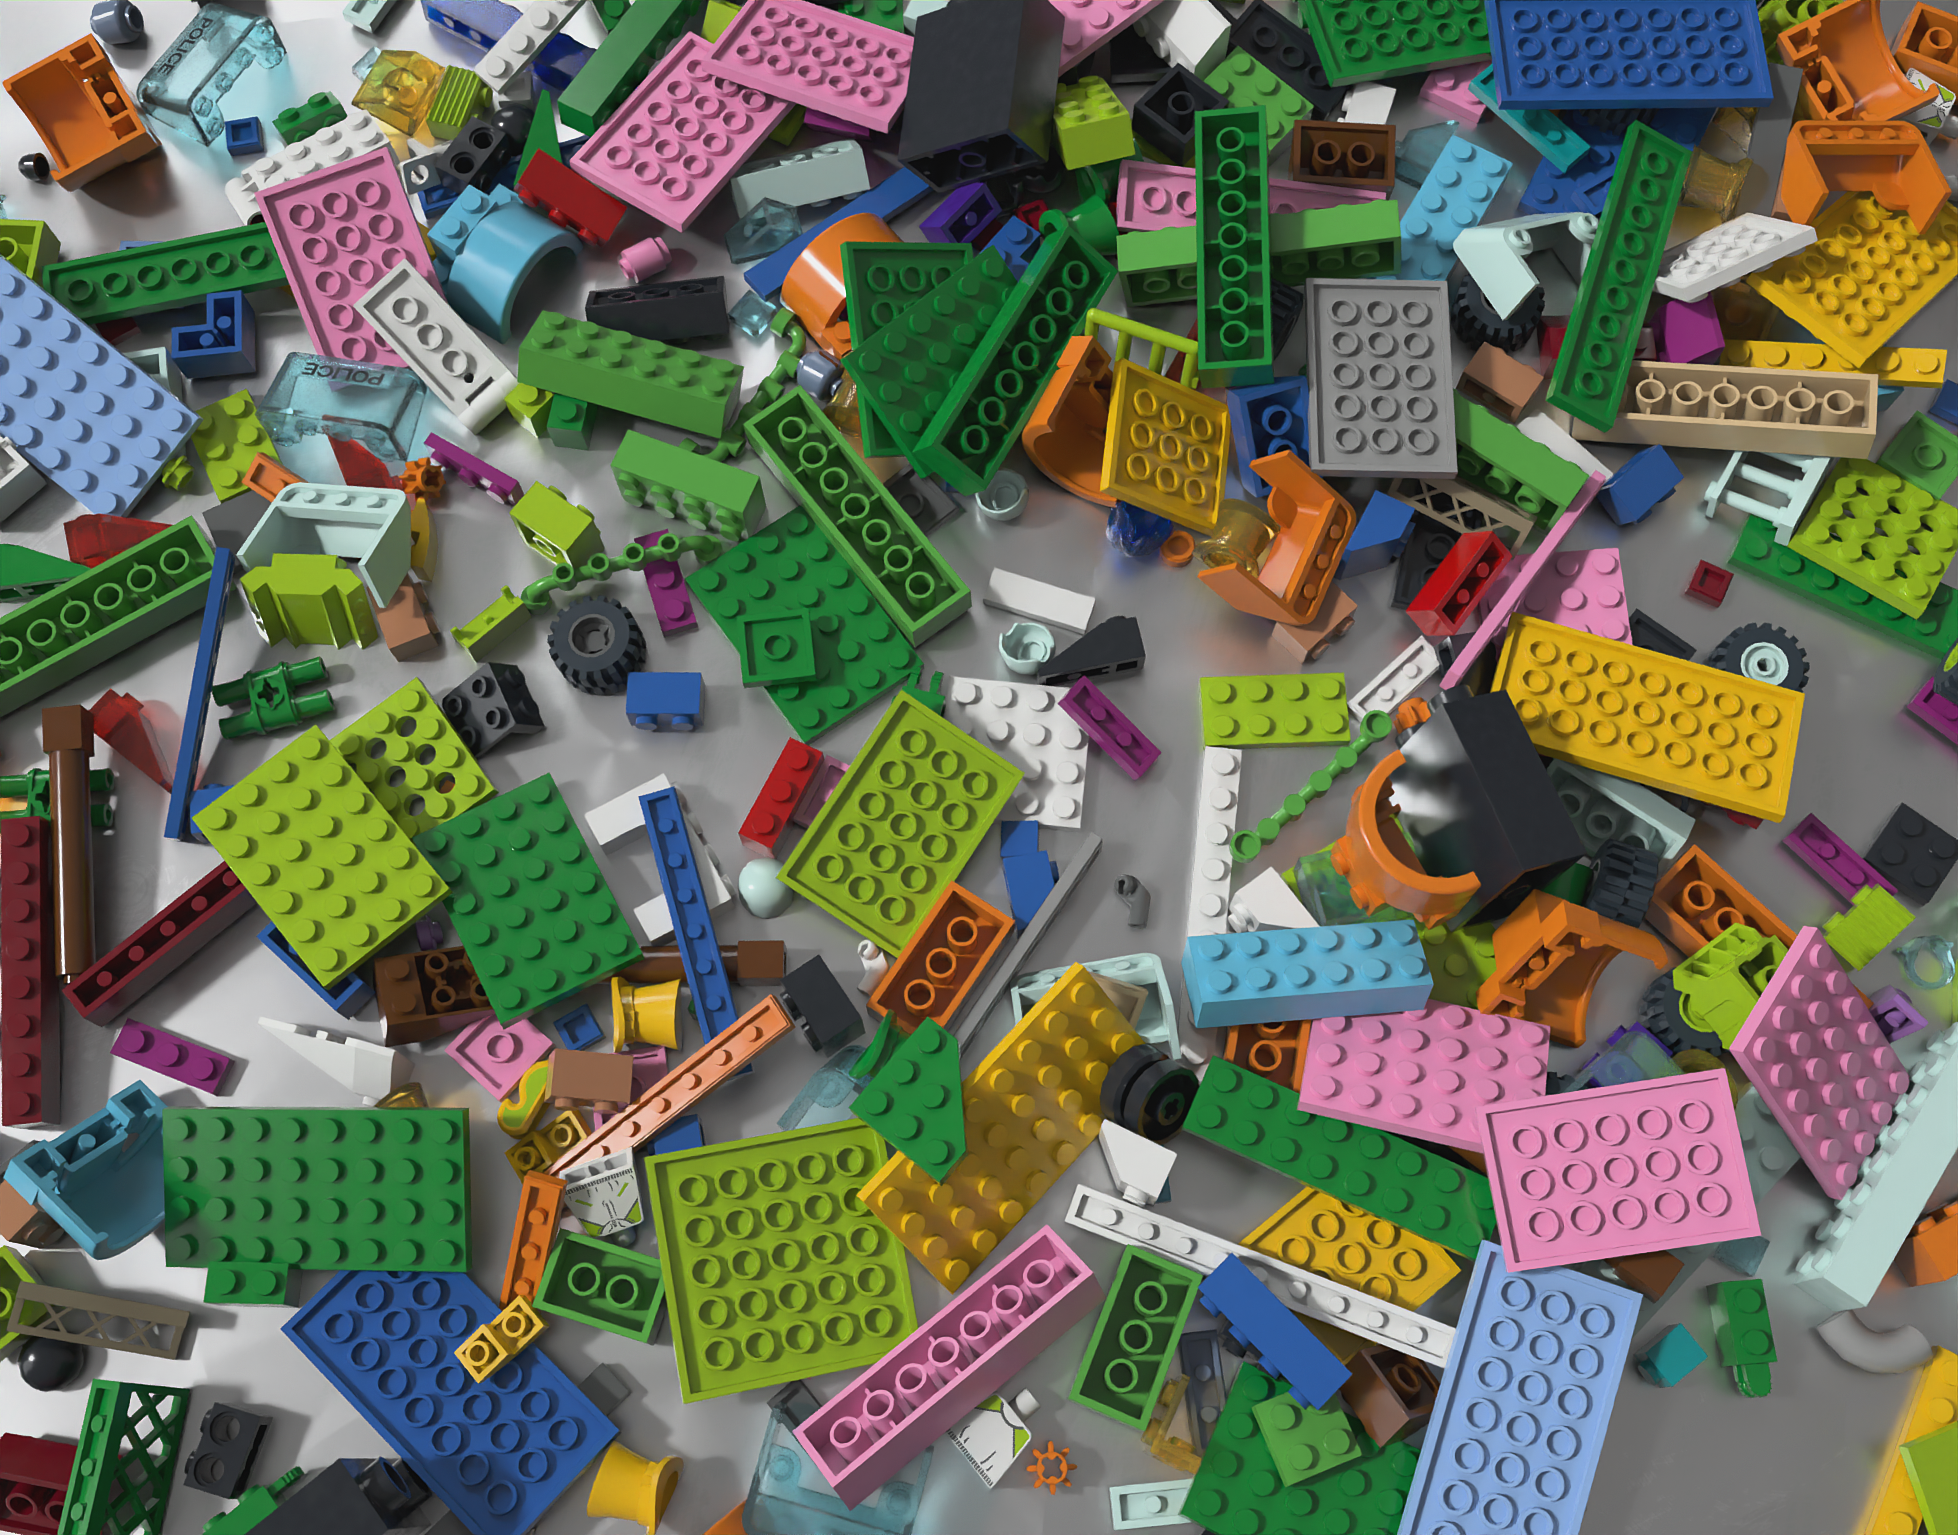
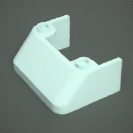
M1582 212L1533 214L1464 229L1453 242V248L1504 321L1510 318L1540 284L1523 260L1531 252L1552 248L1580 286L1599 221L1592 214Z
M302 482L293 483L278 493L236 556L246 573L256 566L271 567L273 553L337 555L341 557L362 558L358 563V567L378 606L386 608L411 566V506L405 493L398 489Z
M1139 953L1081 963L1087 971L1146 988L1148 995L1135 1031L1150 1046L1161 1045L1169 1041L1173 1060L1181 1059L1173 1002L1159 956L1152 953ZM1072 965L1024 973L1012 979L1010 988L1016 1025Z

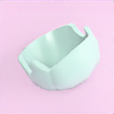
M998 469L986 490L975 493L979 508L986 516L996 521H1008L1019 516L1026 508L1029 499V489L1024 477L1010 469Z
M1035 622L1015 623L1007 634L1001 633L999 637V650L1003 660L1011 670L1019 674L1037 673L1041 667L1055 656L1056 645L1053 635L1047 627Z
M770 857L758 858L747 863L746 867L742 869L738 882L739 899L751 915L761 918L775 917L791 906L794 890L775 878L785 864L784 862Z

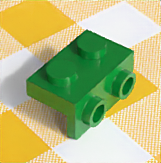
M329 91L328 93L320 92L311 96L307 104L297 109L293 107L282 111L278 115V119L272 121L286 144L290 145L316 134L322 128L330 127L346 119L348 115L340 101Z

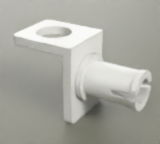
M413 138L407 140L410 159L400 164L404 189L407 194L412 195L441 184L434 165L450 146L452 140L431 148L426 147ZM412 170L424 177L423 180L418 183L412 182Z

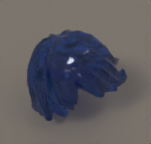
M1125 501L1117 502L1115 508H1110L1111 513L1107 520L1106 534L1112 546L1118 549L1120 553H1124L1126 557H1143L1151 554L1161 547L1174 532V525L1171 520Z

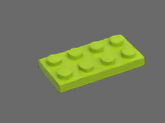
M1344 672L1200 677L1199 679L1204 750L1206 746L1228 749L1349 745L1351 741Z

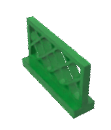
M93 1379L57 1535H100L102 1526L106 1522L114 1535H129L140 1523L144 1529V1535H159L190 1389ZM132 1392H136L142 1406L129 1417L127 1413ZM168 1395L174 1396L170 1414L162 1420L156 1406ZM148 1415L154 1429L141 1440L135 1426ZM126 1435L133 1449L119 1460L118 1453L121 1440ZM160 1438L163 1444L161 1456L153 1462L146 1449ZM139 1458L145 1471L131 1483L125 1469ZM117 1478L123 1492L109 1504L108 1498L111 1484ZM150 1480L154 1487L152 1498L143 1505L137 1492ZM129 1501L135 1515L121 1526L115 1513Z

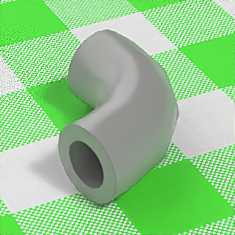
M1850 1309L1833 1315L1816 1327L1822 1338L1842 1359L1868 1372L1899 1374L1922 1366L1933 1358L1931 1346L1926 1338L1910 1324H1904L1888 1333H1877L1867 1328L1854 1311Z

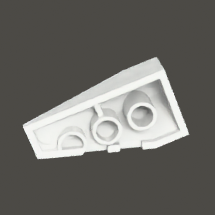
M265 1017L259 1018L258 1025L352 1092L363 1097V1105L368 1107H386L387 1105L400 1107L415 1063L398 1051L347 1037L345 1040L320 1030L317 1031L316 1035H313L311 1030L298 1025Z

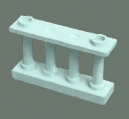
M1736 450L1719 482L1713 480L1707 489L1704 500L1709 502L1706 516L1713 518L1720 503H1724L1773 522L1772 526L1778 528L1774 542L1787 546L1835 457L1760 452L1801 467V472L1806 473L1802 481L1799 479L1791 481L1743 463L1749 451ZM1735 476L1787 494V499H1790L1791 502L1787 508L1781 506L1778 509L1728 489Z

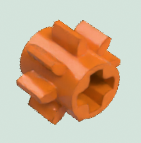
M429 457L418 458V461L406 462L405 466L407 469L403 475L399 476L404 487L403 492L405 494H415L416 502L418 498L425 501L428 498H439V490L446 484L441 471L442 466L431 465Z
M1422 697L1405 701L1398 707L1399 714L1395 715L1397 720L1393 723L1398 734L1416 724L1426 722L1431 716L1427 708V701H1424Z
M1048 1441V1452L1041 1454L1036 1449L1032 1450L1033 1455L1038 1460L1036 1465H1030L1026 1467V1470L1036 1472L1039 1477L1034 1483V1488L1040 1487L1045 1482L1049 1484L1051 1495H1055L1057 1483L1062 1482L1068 1487L1072 1485L1065 1476L1067 1470H1075L1077 1465L1067 1464L1065 1457L1070 1450L1068 1447L1059 1454L1054 1452L1053 1442ZM1045 1457L1049 1460H1053L1056 1457L1060 1459L1061 1463L1058 1466L1062 1472L1060 1477L1056 1478L1053 1475L1047 1479L1043 1477L1042 1473L1045 1467L1041 1462Z

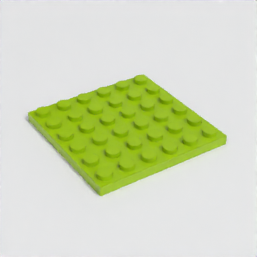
M859 1118L644 1157L683 1404L874 1364L918 1329L904 1245L856 1196L888 1162L885 1139Z

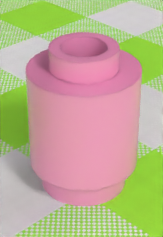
M649 237L622 251V259L618 261L625 277L628 280L633 278L638 283L666 269V264L672 262V258L667 246L660 237L655 239Z

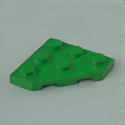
M927 1016L849 1106V1109L942 1186L968 1156L964 1119V1092L960 1066L961 1053L958 1040Z

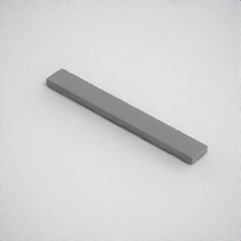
M1093 832L1090 833L954 1033L953 1036L960 1044L961 1058L1009 989L1012 979L1017 977L1100 854L1103 841L1101 837Z

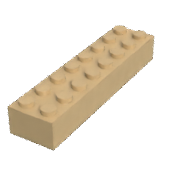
M1632 360L1613 428L1604 433L1574 417L1572 438L1575 440L1649 445L1660 444L1664 446L1868 459L1876 436L1878 374Z

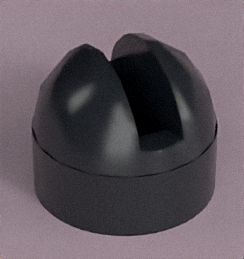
M42 153L26 154L18 162L20 173L28 180H46L49 176V163Z

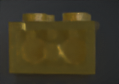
M1181 1374L1175 1380H1167L1157 1401V1403L1163 1405L1158 1419L1155 1417L1153 1419L1150 1418L1146 1431L1143 1432L1140 1441L1146 1443L1143 1453L1186 1475H1195L1202 1458L1193 1454L1196 1447L1175 1436L1169 1437L1168 1441L1164 1440L1191 1378Z

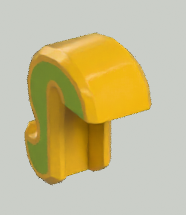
M548 1060L536 1062L524 1072L519 1083V1103L516 1104L511 1099H506L498 1110V1125L503 1132L513 1139L521 1140L536 1130L551 1104L544 1102Z

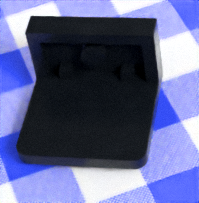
M487 662L442 699V707L447 718L476 759L510 732L536 734L545 727L539 714V707L532 699L525 683V676L519 670L518 665Z

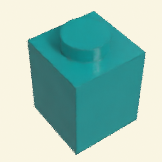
M1681 1323L1668 1325L1633 1354L1640 1363L1638 1369L1643 1377L1654 1386L1657 1384L1659 1388L1673 1387L1708 1357Z

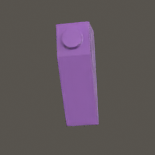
M1890 984L1874 992L1869 998L1874 1002L1869 1011L1889 1044L1923 1029L1929 1023L1922 1013L1912 1005L1910 997Z

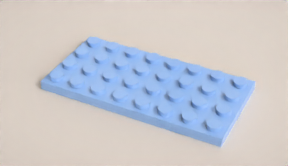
M0 254V436L3 439L7 436L16 445L17 452L111 528L117 529L160 476L167 463L175 457L204 419Z
M1481 1240L1397 1535H1579L1643 1294L1559 1265L1508 1273L1506 1272L1502 1246Z

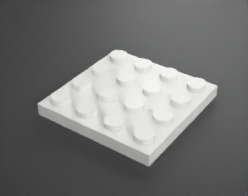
M1747 212L1664 251L1652 291L1686 301L1687 303L1700 301L1708 296L1707 292L1717 287L1725 288L1738 283L1741 280L1740 277L1747 273H1756L1769 269L1773 266V261L1779 258L1793 257L1803 253L1806 250L1805 246L1818 241L1815 228Z
M949 676L944 719L1025 773L992 824H1001V821L1038 820L1041 829L1080 832L1089 735L1057 704L1071 688Z

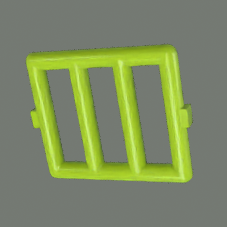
M1097 308L1088 310L1085 331L1081 336H1094L1098 340L1100 325L1119 331L1115 362L1121 358L1129 360L1132 338L1135 336L1153 342L1148 369L1160 375L1162 373L1166 347L1186 353L1180 384L1191 389L1197 388L1200 380L1199 371H1197V341Z

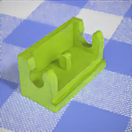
M507 585L500 589L503 594L500 598L459 630L455 626L450 630L453 635L452 637L476 663L532 618L524 602L518 596L515 597Z

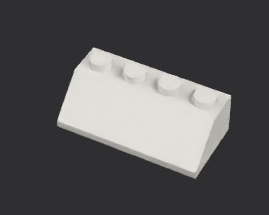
M1164 0L1135 21L1133 27L1140 37L1145 36L1146 41L1153 46L1156 55L1163 58L1171 68L1180 63L1204 81L1226 57L1231 24L1208 0Z

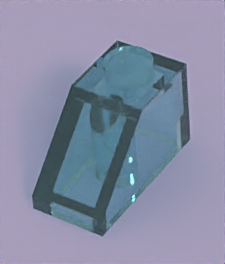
M1451 120L1408 131L1402 142L1397 140L1395 142V178L1420 190L1452 134L1456 135L1460 123Z
M764 197L723 236L731 263L738 265L769 257L801 236L803 231L795 206Z

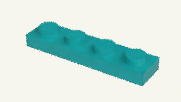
M1492 64L1470 81L1468 90L1564 174L1588 154L1591 146L1548 109L1498 110Z

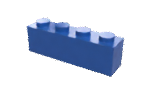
M1233 1253L1198 1286V1289L1204 1294L1199 1301L1215 1318L1221 1313L1227 1317L1233 1324L1228 1331L1245 1348L1252 1343L1263 1354L1258 1362L1275 1379L1282 1374L1293 1385L1288 1393L1305 1410L1311 1404L1316 1410H1319L1352 1375Z

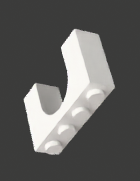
M663 773L584 814L606 856L642 837L648 836L639 796L675 786L680 803L686 801L677 781L670 784ZM681 805L711 918L714 920L735 909L731 897L737 893L727 874L720 877L714 865L720 863L711 844L702 845L697 834L703 832L695 814L691 812L686 815ZM664 893L633 909L652 946H665L676 940Z

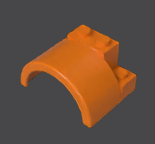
M1846 0L1778 34L1775 49L1784 64L1803 69L1795 109L1802 121H1897L1932 104L1940 94L1935 83L1931 84L1927 91L1916 88L1898 67L1884 35L1880 17V0Z
M92 33L11 76L2 83L7 93L33 125L57 164L60 173L56 169L50 171L53 179L68 192H73L126 162L130 163L162 145L136 96L119 76L105 50Z
M859 213L836 222L818 235L795 260L785 277L781 289L780 302L783 306L797 315L796 320L825 351L838 360L852 351L849 320L837 321L840 313L847 305L840 245L846 241L904 242L881 217L873 213Z
M1072 336L1057 363L1059 370L1054 373L1023 430L1022 444L1035 466L1064 489L1100 505L1124 508L1127 502L1100 492L1106 433L1102 430L1107 428L1113 377V372L1108 365L1112 358L1094 336Z
M1398 749L1381 760L1369 774L1365 783L1358 786L1351 798L1352 803L1346 824V836L1336 840L1331 849L1332 855L1330 859L1336 872L1340 876L1345 875L1352 887L1350 888V894L1359 909L1364 908L1369 917L1393 906L1397 909L1413 913L1419 922H1424L1428 930H1431L1456 917L1481 887V883L1474 871L1451 878H1443L1442 875L1439 877L1427 876L1394 820L1402 810L1399 803L1391 806L1387 799L1395 794L1389 777L1394 770L1407 762Z
M1534 889L1492 934L1497 970L1476 991L1477 1006L1480 1014H1498L1550 1026L1549 1040L1572 1048H1579L1586 1042V1015L1592 992L1600 975L1613 958L1622 951H1627L1654 961L1655 967L1659 970L1668 963V958L1660 941L1649 932L1604 917L1593 910Z

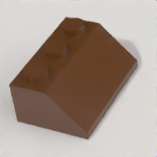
M1294 120L1288 180L1385 192L1386 200L1388 201L1395 187L1396 125Z

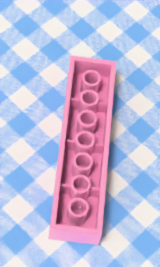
M1045 1225L792 1432L851 1511L1103 1302L1106 1296L1090 1268L1048 1225Z

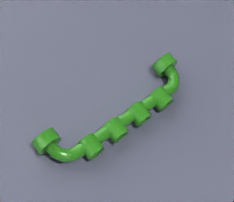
M783 307L774 317L770 331L781 338L789 334L793 339V343L788 351L785 350L781 354L771 374L762 380L757 393L751 401L742 407L732 427L723 433L715 450L709 454L699 453L700 445L688 437L680 443L679 448L718 462L726 459L729 453L735 457L741 454L747 443V439L742 437L745 433L743 424L760 413L767 401L774 403L783 396L785 386L781 385V382L786 375L793 379L797 377L796 368L801 360L800 356L806 347V336L803 329L795 322L797 317L795 313Z
M666 533L658 539V545L643 549L638 543H630L623 549V555L608 559L603 553H595L589 557L588 565L573 569L568 563H559L554 567L552 575L538 579L531 585H528L522 591L521 600L526 605L530 614L542 615L552 605L550 590L559 588L563 591H570L577 586L578 582L592 578L597 581H606L612 576L613 572L628 568L632 571H641L649 562L659 559L673 562L678 560L682 553L694 550L698 563L705 566L723 555L722 545L719 539L712 535L689 536L678 539L676 535Z
M1381 710L1368 712L1360 724L1361 735L1351 745L1338 749L1332 762L1327 767L1313 772L1307 785L1297 794L1287 796L1278 812L1271 818H1264L1259 822L1255 833L1250 830H1241L1233 836L1229 845L1231 856L1238 862L1249 863L1258 856L1261 846L1274 843L1280 829L1289 821L1299 820L1306 805L1311 800L1325 796L1332 781L1337 776L1351 772L1357 762V758L1372 743H1378L1387 738L1392 729V721L1389 715Z

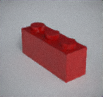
M539 148L513 189L519 193V199L533 208H536L538 205L549 213L548 217L553 222L562 227L570 226L579 232L578 237L582 241L594 247L596 244L603 247L628 208Z
M1493 531L1463 533L1406 609V613L1426 636H1454L1513 556Z
M791 737L789 738L738 832L743 846L766 857L777 859L796 824L793 818L825 760L823 752Z

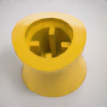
M613 977L611 986L614 1053H620L623 1044H634V1042L660 1045L680 1051L682 1048L681 979L636 988V986H630L622 977Z
M614 1440L594 1481L587 1504V1516L637 1521L638 1525L647 1527L646 1535H655L683 1472V1459L669 1455L661 1461L653 1462Z

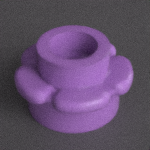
M427 915L425 916L426 920L415 922L421 951L437 950V944L443 943L439 921L431 922L430 916Z

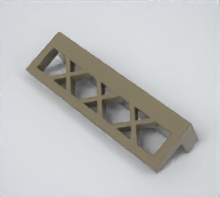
M1456 475L1455 479L1417 478L1420 480L1423 493L1409 496L1398 490L1404 478H1395L1387 492V495L1462 534L1493 531L1495 533L1494 529L1506 525L1514 528L1521 533L1512 548L1505 546L1513 556L1511 560H1514L1538 518ZM1427 484L1437 489L1429 491ZM1441 492L1450 495L1455 509L1444 513L1434 509L1431 495ZM1425 498L1427 505L1418 499ZM1459 500L1467 504V506L1460 507ZM1472 509L1483 512L1487 526L1477 529L1468 527L1462 512ZM1457 514L1459 521L1449 516ZM1490 517H1492V518H1494V519H1496V520H1498V521H1500V522H1497V523L1492 524V521H1491V518H1490Z
M20 1281L6 1331L175 1360L190 1311ZM25 1299L43 1302L52 1318L37 1327L18 1324ZM50 1304L68 1308L56 1314ZM74 1308L86 1310L94 1323L93 1326L80 1334L68 1333L59 1319ZM93 1312L110 1315L98 1322ZM116 1316L127 1317L136 1331L121 1342L109 1340L101 1325ZM134 1319L151 1323L140 1329ZM55 1321L60 1331L44 1329V1327ZM158 1323L175 1326L169 1350L151 1347L143 1333ZM97 1328L103 1339L85 1335ZM139 1336L145 1346L128 1342Z

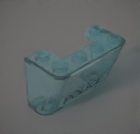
M211 2L198 12L141 79L137 87L136 97L146 114L209 147L222 134L225 127L223 113L217 104L225 93L230 91L233 83L243 71L251 66L254 58L261 67L271 69L282 62L287 51L270 18Z
M290 352L255 412V416L271 440L281 446L291 447L293 444H298L302 441L303 434L314 436L318 433L330 435L340 441H349L350 439L363 440L368 449L373 452V456L383 462H394V460L407 462L427 387L414 371L406 368L303 352Z

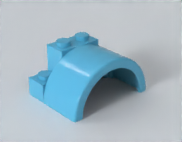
M469 184L427 234L437 256L433 261V265L448 304L466 323L501 344H505L512 336L510 316L513 303L520 286L534 265L548 252L561 246L570 247L576 256L583 249L581 240L575 234L529 208L527 204L519 199L518 194L501 184H498L489 196Z
M138 1080L109 1098L105 1108L54 1140L47 1142L43 1139L11 1159L3 1178L31 1206L37 1202L95 1260H105L119 1255L143 1240L165 1222L162 1109L168 1106L141 1080ZM138 1133L140 1136L123 1152L122 1147L128 1134Z

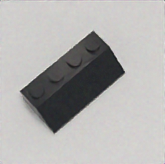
M724 276L589 291L585 305L587 321L612 330L625 331L631 335L648 340H669V343L679 344L689 341V337L703 336V339L714 340L722 338L724 336L723 333H729L730 322Z

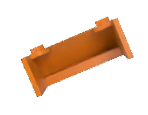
M1803 120L1794 124L1787 137L1781 199L1793 223L1810 226L1829 195V191H1872L1882 208L1890 211L1907 210L1918 234H1926L1952 193L1920 130L1911 123L1905 121Z
M1286 450L1252 460L1249 465L1253 471L1273 487L1267 500V508L1271 518L1281 526L1258 579L1238 562L1200 571L1197 577L1239 611L1298 626L1311 623L1315 619L1356 526V513L1346 499L1319 475L1311 472V468L1292 451Z

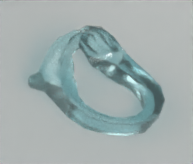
M1940 935L1916 937L1896 949V952L1903 957L1904 969L1908 978L1924 989L1936 990L1943 988L1952 981L1955 975V964L1950 951L1954 943L1946 941ZM1922 943H1930V949L1935 952L1943 966V975L1938 982H1926L1915 971L1914 963Z

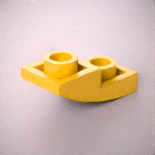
M418 498L414 510H411V538L415 544L411 546L410 567L418 579L432 582L438 555L437 527L434 516L426 501Z
M579 1110L565 1111L541 1130H534L504 1152L523 1184L525 1175L529 1170L540 1173L544 1172L590 1136L592 1131Z
M519 1295L490 1324H482L454 1352L478 1384L483 1383L509 1363L550 1326L537 1309L532 1307L533 1304L525 1295Z

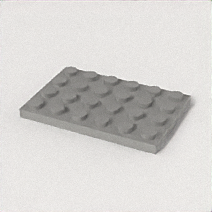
M1306 278L1304 300L1306 368L1309 390V467L1311 472L1319 476L1455 479L1458 471L1447 281Z

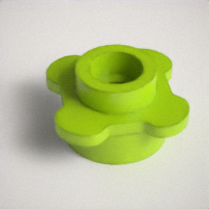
M185 455L179 457L178 460L173 458L162 471L164 476L162 482L167 489L173 487L179 491L192 479L195 468L190 465Z

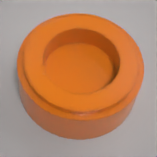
M1174 530L1162 538L1159 550L1160 556L1171 567H1184L1192 561L1196 544L1193 537L1187 532Z

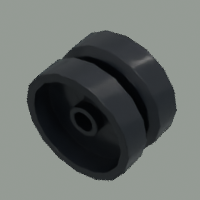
M1147 1044L1134 1046L1120 1055L1110 1067L1102 1083L1100 1093L1101 1111L1113 1123L1158 1145L1166 1144L1182 1131L1181 1128L1198 1091L1199 1080L1191 1069L1177 1061L1171 1060L1168 1055L1157 1048Z

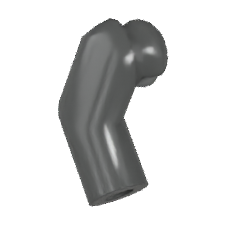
M1120 875L1115 880L1114 887L1120 897L1130 906L1128 926L1144 929L1147 926L1151 899L1150 893L1134 876Z

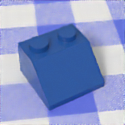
M1375 490L1344 550L1334 578L1343 580L1382 569L1388 566L1392 556L1399 558L1416 525L1410 521L1415 508Z

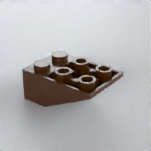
M464 946L374 958L372 982L385 1047L424 1042L495 1014Z

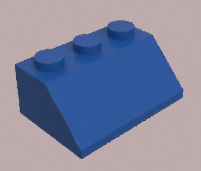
M1305 376L1274 377V384L1225 387L1242 486L1256 498L1268 495L1273 487L1249 467L1252 460L1290 450L1309 467V390L1307 378Z

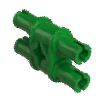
M319 656L291 665L288 662L281 661L277 666L255 672L249 670L243 674V678L214 685L212 687V695L217 706L223 707L250 699L252 704L250 711L219 719V728L223 738L230 740L254 732L267 735L271 730L289 725L300 726L304 722V718L334 711V701L328 689L298 698L294 691L297 685L327 678V670L323 659Z
M33 768L23 775L0 776V798L28 796L25 810L0 811V834L1 819L41 816L50 821L49 770ZM110 768L90 770V792L113 790L115 779L114 773ZM107 803L91 805L92 827L111 826L113 822L112 807Z

